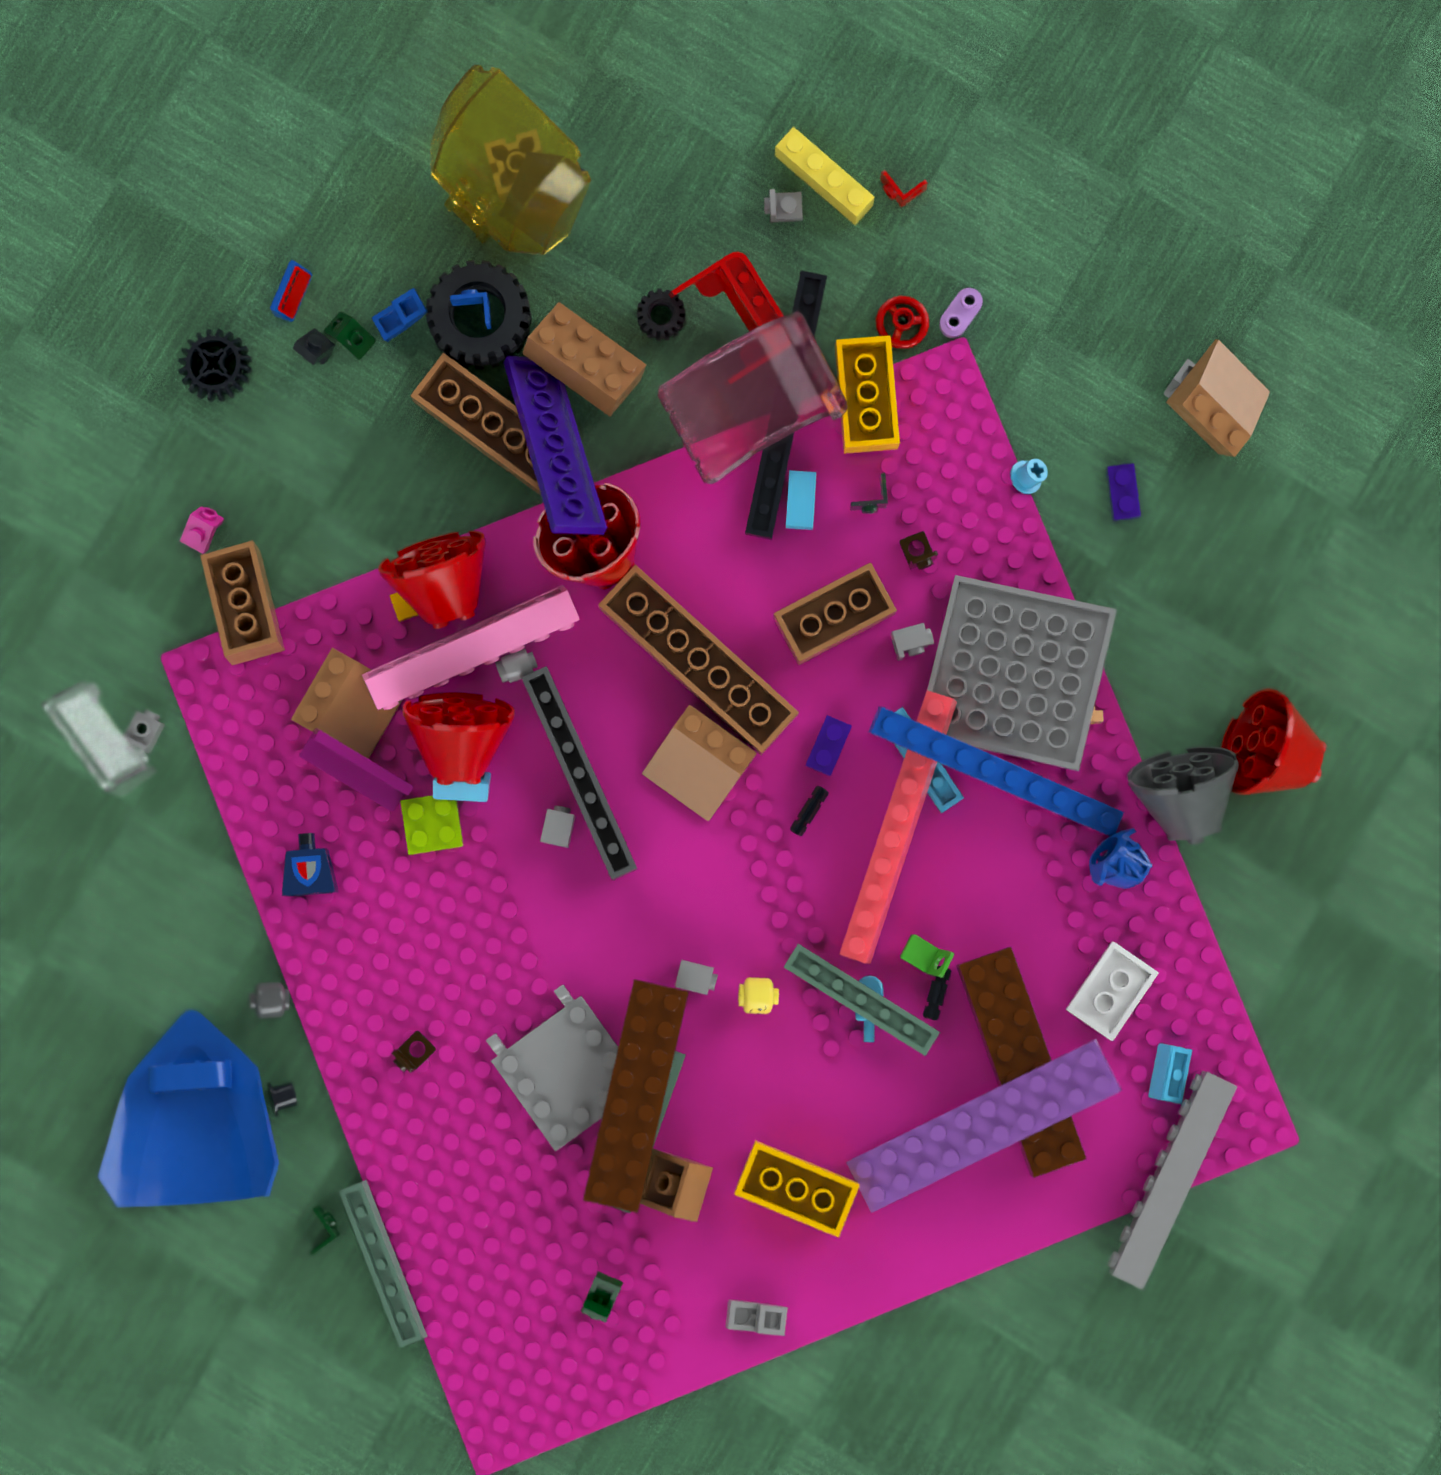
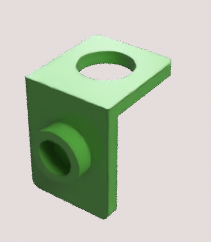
M911 934L900 958L927 975L942 978L954 953L938 949L919 936ZM945 957L942 966L937 969L939 962Z

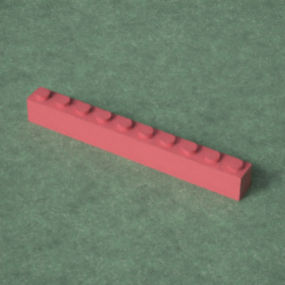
M927 690L917 722L947 734L957 701ZM908 749L840 951V955L871 964L937 765L936 761Z

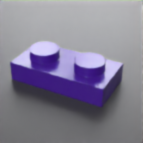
M1134 463L1107 466L1106 474L1113 521L1140 518L1141 511Z
M827 715L805 766L830 777L852 725Z

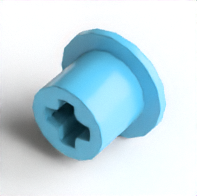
M1039 459L1018 461L1012 466L1010 471V479L1013 486L1021 493L1028 495L1035 493L1040 488L1041 482L1048 475L1046 465Z

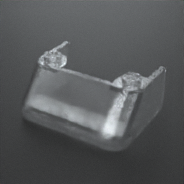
M83 680L41 703L44 711L106 793L123 797L157 772L153 766L148 765L150 758L141 747L136 749L130 745L100 704L99 696L102 693L93 681Z

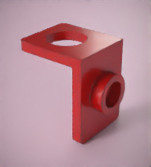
M886 170L882 171L880 180L885 185L883 186L884 192L891 200L895 199L901 208L924 192L928 184L926 180H923L906 194H903Z

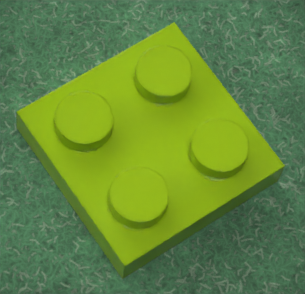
M433 795L400 800L408 855L464 847L457 800L434 799Z

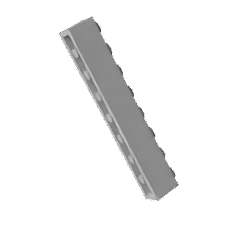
M1202 1071L1201 1075L1196 1074L1190 1086L1193 1092L1189 1100L1185 1099L1179 1109L1178 1114L1181 1115L1177 1126L1173 1124L1168 1132L1167 1140H1169L1167 1148L1165 1151L1161 1150L1155 1161V1165L1158 1167L1154 1175H1149L1144 1184L1143 1190L1146 1193L1142 1201L1138 1200L1133 1207L1131 1213L1134 1216L1130 1227L1126 1225L1121 1233L1119 1241L1122 1244L1119 1251H1114L1108 1261L1107 1266L1110 1267L1109 1273L1137 1288L1144 1289L1238 1086L1206 1071Z

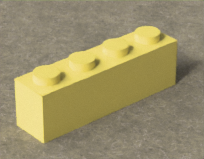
M793 127L775 146V157L854 225L873 206L875 197L796 128Z

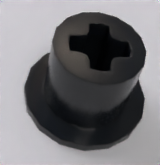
M267 1082L268 1096L275 1117H278L279 1110L297 1106V1098L292 1082L273 1087L270 1082Z

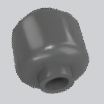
M280 982L258 983L254 993H249V1009H255V1014L260 1019L281 1018L285 1011H289V989H284L283 984Z

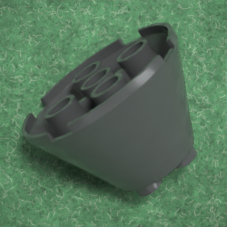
M1188 747V753L1171 756V751H1167L1136 764L1127 774L1128 785L1166 833L1168 840H1187L1189 844H1199L1204 841V837L1222 831V821L1239 766L1234 752L1220 747Z

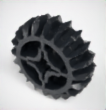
M207 329V337L197 333V342L194 343L193 340L188 339L187 342L191 348L190 350L182 348L181 352L187 357L179 358L178 362L184 367L178 371L180 375L185 376L182 379L183 384L190 385L188 390L192 394L197 392L199 399H203L207 395L208 401L213 402L217 395L219 401L224 402V394L226 393L231 399L235 397L232 392L235 388L239 392H243V388L240 385L241 381L249 383L248 377L244 374L252 373V368L247 366V364L252 362V358L246 355L249 349L247 346H241L243 341L239 337L233 340L234 335L232 332H228L224 336L222 329H217L214 336L213 332ZM213 346L226 347L224 350L220 349L216 353L206 351V349ZM235 354L236 367L231 375L227 370V366L231 361L230 357ZM200 356L203 359V367L199 371L200 375L196 377L195 364ZM207 358H209L212 362L216 361L217 364L220 365V368L223 370L224 373H222L218 369L215 370L214 368H212L211 363L207 360ZM215 378L225 380L224 383L219 385L205 384L207 381L211 382Z

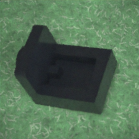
M314 328L298 339L293 349L312 365H315L317 362L325 364L335 344Z

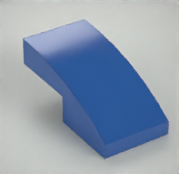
M415 288L391 301V306L371 317L384 341L392 340L428 312Z

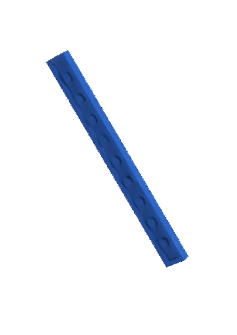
M878 707L868 731L873 735L1109 837L1116 833L1124 812L884 707Z

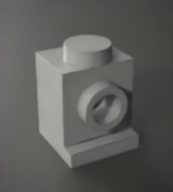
M924 623L895 630L890 634L898 661L903 660L905 657L904 653H908L909 657L919 655L925 652L924 648L934 644L931 629H925Z
M145 709L144 713L136 711L120 740L150 754L165 724L158 721L159 715ZM141 724L147 726V730L143 734L138 732Z

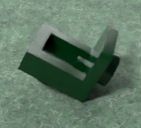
M597 1271L581 1312L587 1314L592 1319L607 1322L623 1282Z

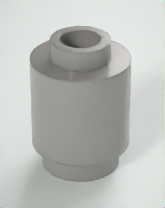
M526 649L503 656L500 661L495 662L503 683L518 681L522 679L521 677L534 672L533 669L538 667L533 652L527 653Z

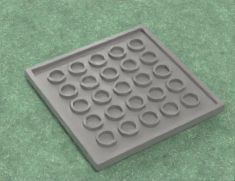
M955 575L927 689L957 701L946 735L978 749L1079 771L1117 609Z

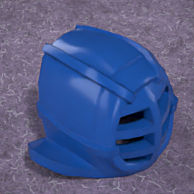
M1134 828L1122 830L1106 838L1094 850L1089 861L1090 875L1094 883L1099 886L1106 883L1118 888L1128 889L1144 881L1143 879L1148 875L1152 864L1140 845L1129 838L1130 835L1137 832Z

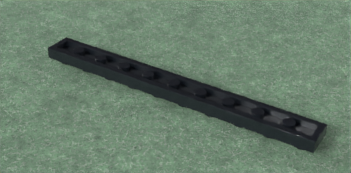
M802 270L800 272L789 324L794 332V340L783 352L745 535L772 540L827 275Z

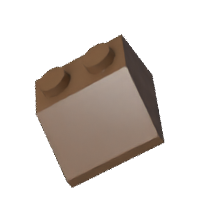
M653 1149L640 1204L672 1217L697 1222L713 1168L690 1159Z

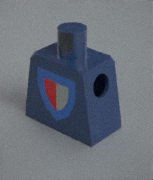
M315 833L298 834L299 850L286 851L282 896L339 893L329 850L326 848L316 849Z

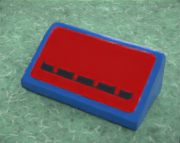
M293 260L289 261L270 306L274 316L289 322L294 321L312 278V273Z

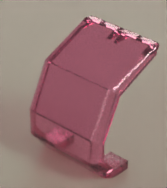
M798 311L773 319L703 356L659 386V393L657 394L665 411H669V418L679 437L682 436V443L691 460L696 462L695 467L703 483L708 484L718 482L757 452L795 431L828 416H831L832 420L838 419L848 409L845 396L805 318Z

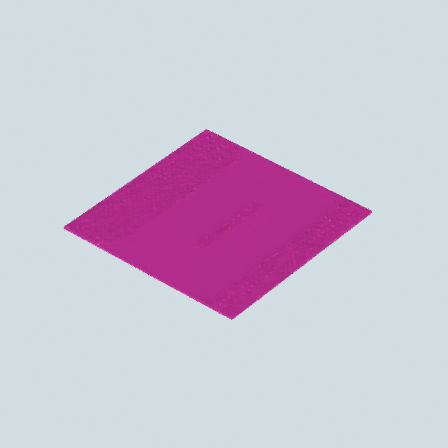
M958 338L893 364L900 438L897 450L844 454L838 386L801 401L772 540L745 535L770 413L594 482V485L609 483L623 489L638 508L640 531L634 563L799 712L798 716L762 755L757 752L756 757L709 822L642 775V772L689 705L752 750L754 749L599 609L598 604L617 584L612 585L609 589L602 590L597 586L561 579L543 567L534 550L533 536H536L539 526L537 521L545 509L544 503L473 530L484 534L486 544L478 606L474 610L475 616L470 619L460 620L458 618L449 621V625L440 629H434L432 624L426 623L419 615L399 622L389 596L397 592L381 577L377 568L276 608L275 612L285 651L232 666L224 657L219 632H216L161 655L165 672L362 1181L367 1180L427 1334V1337L424 1338L425 1344L476 1475H490L1131 1213L1138 1200L1142 1201L1146 1193L1143 1187L1148 1176H1153L1158 1167L1155 1165V1161L1161 1150L1165 1151L1169 1143L1167 1135L1173 1124L1177 1126L1181 1118L1178 1112L1182 1104L1150 1098L1148 1095L1159 1043L1192 1050L1183 1101L1185 1099L1189 1100L1193 1092L1190 1089L1191 1083L1196 1074L1201 1075L1202 1071L1209 1072L1238 1086L1191 1188L1299 1143L1298 1134L1176 841L1167 839L1166 833L1128 785V772L1136 764L1140 763L1142 759L1104 668L1095 702V711L1103 710L1104 721L1100 724H1090L1079 771L991 751H982L1124 812L1116 833L1130 828H1134L1137 831L1130 835L1129 838L1140 845L1152 864L1148 875L1143 879L1144 881L1128 889L1118 888L1106 883L1102 886L1097 885L1091 879L1089 861L1094 850L1109 836L943 765L964 798L943 813H940L929 795H926L871 964L840 955L904 758L892 742L873 735L868 731L879 706L893 712L903 707L911 720L917 722L928 689L955 575L1075 600L1032 495L1021 493L1012 484L1010 471L1012 466L1018 461L966 338ZM789 470L816 472L813 530L786 528ZM924 531L932 551H937L938 556L936 560H933L934 565L923 570H918V567L910 570L899 541ZM468 532V533L463 534V535H461V536H470V534H469V532ZM917 540L912 541L908 546L909 552L914 556L921 555L924 552L923 543ZM871 562L897 610L896 614L798 666L773 619V614ZM563 585L568 590L580 620L574 622L575 625L568 630L559 631L558 629L549 633L550 636L543 641L534 642L533 640L525 644L523 649H526L527 653L533 652L538 666L533 669L534 672L547 666L638 870L612 881L523 680L503 683L495 662L488 665L482 663L475 666L473 672L464 676L455 675L449 678V682L440 687H434L433 685L424 689L422 694L441 692L482 694L483 700L495 703V698L506 701L514 708V719L486 772L491 773L487 802L457 800L464 847L408 855L401 802L399 801L394 811H390L301 758L299 754L313 732L292 721L291 718L332 648L373 670ZM924 623L925 629H931L934 644L924 648L925 652L919 655L909 657L908 653H904L905 657L903 660L898 661L890 636L891 632ZM507 652L500 655L499 660H497L496 662L500 661L501 657L509 655L510 653ZM419 696L412 699L406 697L402 700L369 760L414 786L408 796L404 794L401 800L433 795L434 777L429 773L403 716L404 703L408 700H411V704L418 702ZM827 715L852 725L830 777L805 766ZM821 786L829 794L825 801L820 803V809L811 823L807 824L806 827L808 828L803 836L800 837L791 832L790 827L795 820H798V814L808 798L812 797L811 794L815 787ZM555 805L570 808V814L576 816L569 848L540 842L547 809L554 810ZM315 833L316 849L326 848L329 850L339 893L282 896L286 851L299 850L298 834ZM911 934L919 936L938 949L954 953L948 966L951 969V976L949 981L946 980L948 987L943 1005H939L941 1012L938 1020L923 1017L924 1008L929 1004L926 1001L932 980L935 981L936 977L927 975L900 958ZM1111 941H1114L1159 972L1113 1041H1110L1065 1010ZM800 944L857 981L864 976H875L883 984L884 997L940 1032L927 1055L924 1056L876 1025L875 1042H863L864 1021H857L853 1010L784 968L796 946ZM1007 947H1011L1051 1060L1096 1039L1122 1091L1071 1115L1086 1160L1034 1178L1030 1176L1020 1145L1016 1142L872 1213L858 1188L839 1237L734 1194L755 1140L855 1181L846 1163L847 1161L999 1087L956 965ZM945 957L941 959L938 966H942ZM681 960L713 967V973L718 974L714 991L708 990L706 995L675 987ZM749 977L769 978L773 983V988L779 989L778 1005H773L769 1014H748L744 1011L743 1006L738 1005L739 984H744L745 979ZM634 979L688 991V998L675 1050L686 1054L653 1149L690 1159L713 1168L697 1222L672 1217L642 1204L639 1206L638 1213H627L613 1207L583 1201L602 1118L555 1152L491 1062L497 1055L486 1040L492 1035L497 1034L507 1049L565 1007L554 992L557 988L564 985L574 1000L582 995L617 1046H619ZM415 1031H420L435 1046L436 1051L415 1072L410 1073L408 1070L403 1072L393 1062L395 1057L391 1053L398 1049ZM414 1041L409 1048L411 1055L414 1057L423 1056L425 1045L420 1041ZM597 1271L623 1282L607 1322L592 1319L587 1314L581 1312ZM728 1300L788 1307L785 1335L760 1334L754 1331L725 1328Z

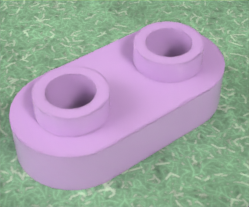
M965 288L961 290L944 312L939 323L940 331L944 336L948 338L960 337L976 317L983 303L982 296L976 289ZM971 297L974 300V304L967 305L964 299ZM956 319L959 324L953 327L949 324V320Z

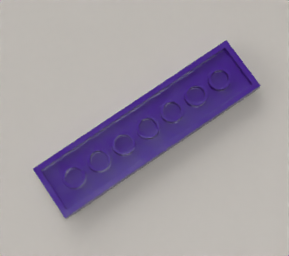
M507 356L504 361L505 370L552 533L604 535L607 525L565 384L527 357Z

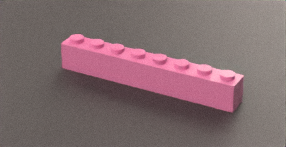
M561 585L362 674V677L377 709L383 708L388 710L397 706L399 700L409 697V699L416 698L422 695L426 688L433 685L434 687L443 686L449 682V678L455 675L464 676L473 672L475 666L482 663L485 665L492 664L499 660V656L504 653H516L522 650L525 644L533 640L534 642H540L547 639L551 632L558 629L559 631L568 630L575 625L574 622L580 619L568 590Z

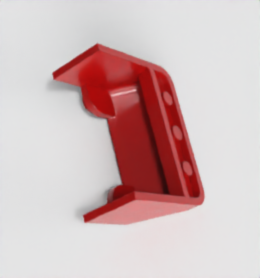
M732 252L669 293L670 298H673L693 284L699 293L705 297H714L724 291L752 335V338L744 342L740 348V358L746 367L725 380L724 384L726 386L788 348L794 340V332L748 257L741 252Z

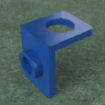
M464 290L460 295L450 296L452 306L483 303L485 324L487 329H491L487 292L478 293L477 290Z

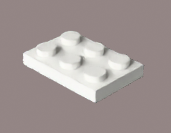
M1111 941L1065 1010L1110 1041H1113L1159 972L1114 941Z

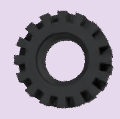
M662 288L657 289V292L651 290L647 296L644 295L641 298V303H638V325L643 334L646 333L650 339L653 337L656 338V341H661V339L667 341L670 340L671 336L676 337L679 330L682 331L686 319L684 303L679 299L678 295L670 298L669 293L671 290L666 289V292L662 291ZM659 305L668 307L672 313L670 321L663 325L656 324L651 319V311Z

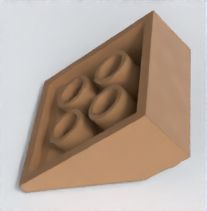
M1215 339L1166 403L1218 454L1235 457L1252 436L1270 391L1219 339Z
M332 648L291 720L312 732L315 728H318L369 759L402 700H399V704L391 709L384 710L382 708L378 710L362 677V674L371 671V669Z
M689 705L650 760L642 775L709 822L756 757L757 752Z

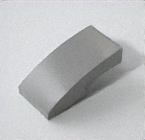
M729 1299L725 1328L784 1336L788 1307Z

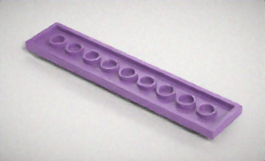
M1095 1039L846 1163L855 1181L860 1184L859 1189L872 1213L1122 1091Z

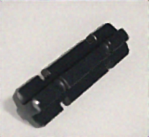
M821 786L815 787L811 794L812 797L808 798L798 814V820H795L791 825V832L800 837L803 836L808 828L806 827L807 824L811 823L821 807L820 803L824 802L829 794L826 789Z
M947 968L942 978L936 977L935 981L932 980L926 1001L929 1004L924 1008L923 1017L931 1020L939 1019L941 1012L939 1005H943L948 987L946 980H950L951 969Z

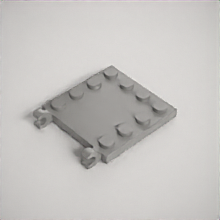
M564 985L557 988L554 992L565 1007L507 1049L497 1034L492 1035L486 1040L497 1055L491 1062L555 1152L602 1118L618 1051L617 1044L582 995L574 1000Z

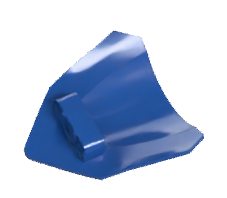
M196 1010L185 1011L128 1076L97 1175L116 1208L214 1203L269 1196L279 1160L263 1095L259 1068L204 1015Z

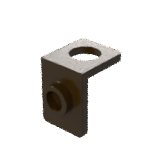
M924 531L899 541L910 570L918 567V570H923L934 565L933 560H936L938 553L937 551H932ZM917 540L923 543L924 552L921 555L914 556L909 552L908 546L912 541Z
M415 1031L391 1054L395 1057L393 1062L403 1072L408 1070L412 1073L436 1051V1048L420 1031ZM414 1041H420L425 1045L423 1056L414 1057L411 1055L409 1048Z

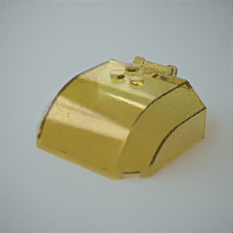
M481 65L472 66L456 84L444 102L431 141V177L449 194V198L443 206L449 212L453 211L476 234L475 238L481 244L486 242L491 236L506 252L545 255L570 234L591 183L588 171L584 170L582 172L577 161L581 156L578 147L500 69L491 68L489 71H485Z

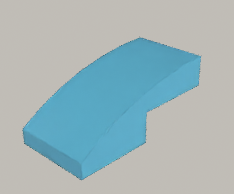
M789 470L786 528L813 530L816 472Z

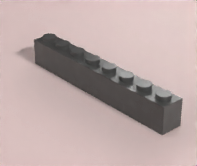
M547 666L521 677L612 881L638 870Z

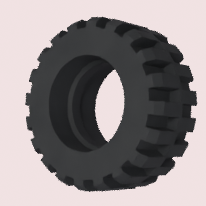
M474 260L466 261L467 266L461 268L457 264L451 267L452 272L447 275L444 272L439 277L440 283L438 285L433 284L430 290L431 298H428L426 303L428 310L426 319L430 333L440 351H443L454 361H458L461 366L468 368L469 365L475 366V369L484 370L486 365H491L492 368L498 367V362L506 359L507 356H513L512 354L515 351L520 352L524 346V339H527L529 336V325L532 323V315L526 291L523 285H520L518 282V278L512 272L507 273L505 267L499 264L494 267L490 261L482 260L481 264H475ZM464 290H477L478 293L487 292V294L497 297L504 307V320L501 326L494 333L485 337L474 338L462 334L454 322V311L457 306H452L450 296L460 295Z

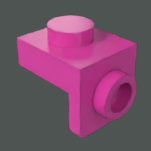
M199 507L190 514L180 542L204 554L208 551L215 531L222 525L224 518L217 515V512L211 508Z

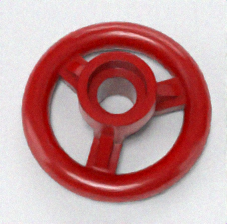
M896 296L882 304L876 315V329L879 336H889L884 328V317L888 311L893 317L892 322L895 326V331L891 337L892 347L899 349L911 348L924 339L929 329V316L925 307L918 300L909 296ZM895 305H910L918 311L919 315L914 316L913 312L908 308L897 309ZM903 317L907 319L908 323L902 325L898 322V319ZM921 324L920 330L915 337L906 341H900L903 331L910 329L912 325Z

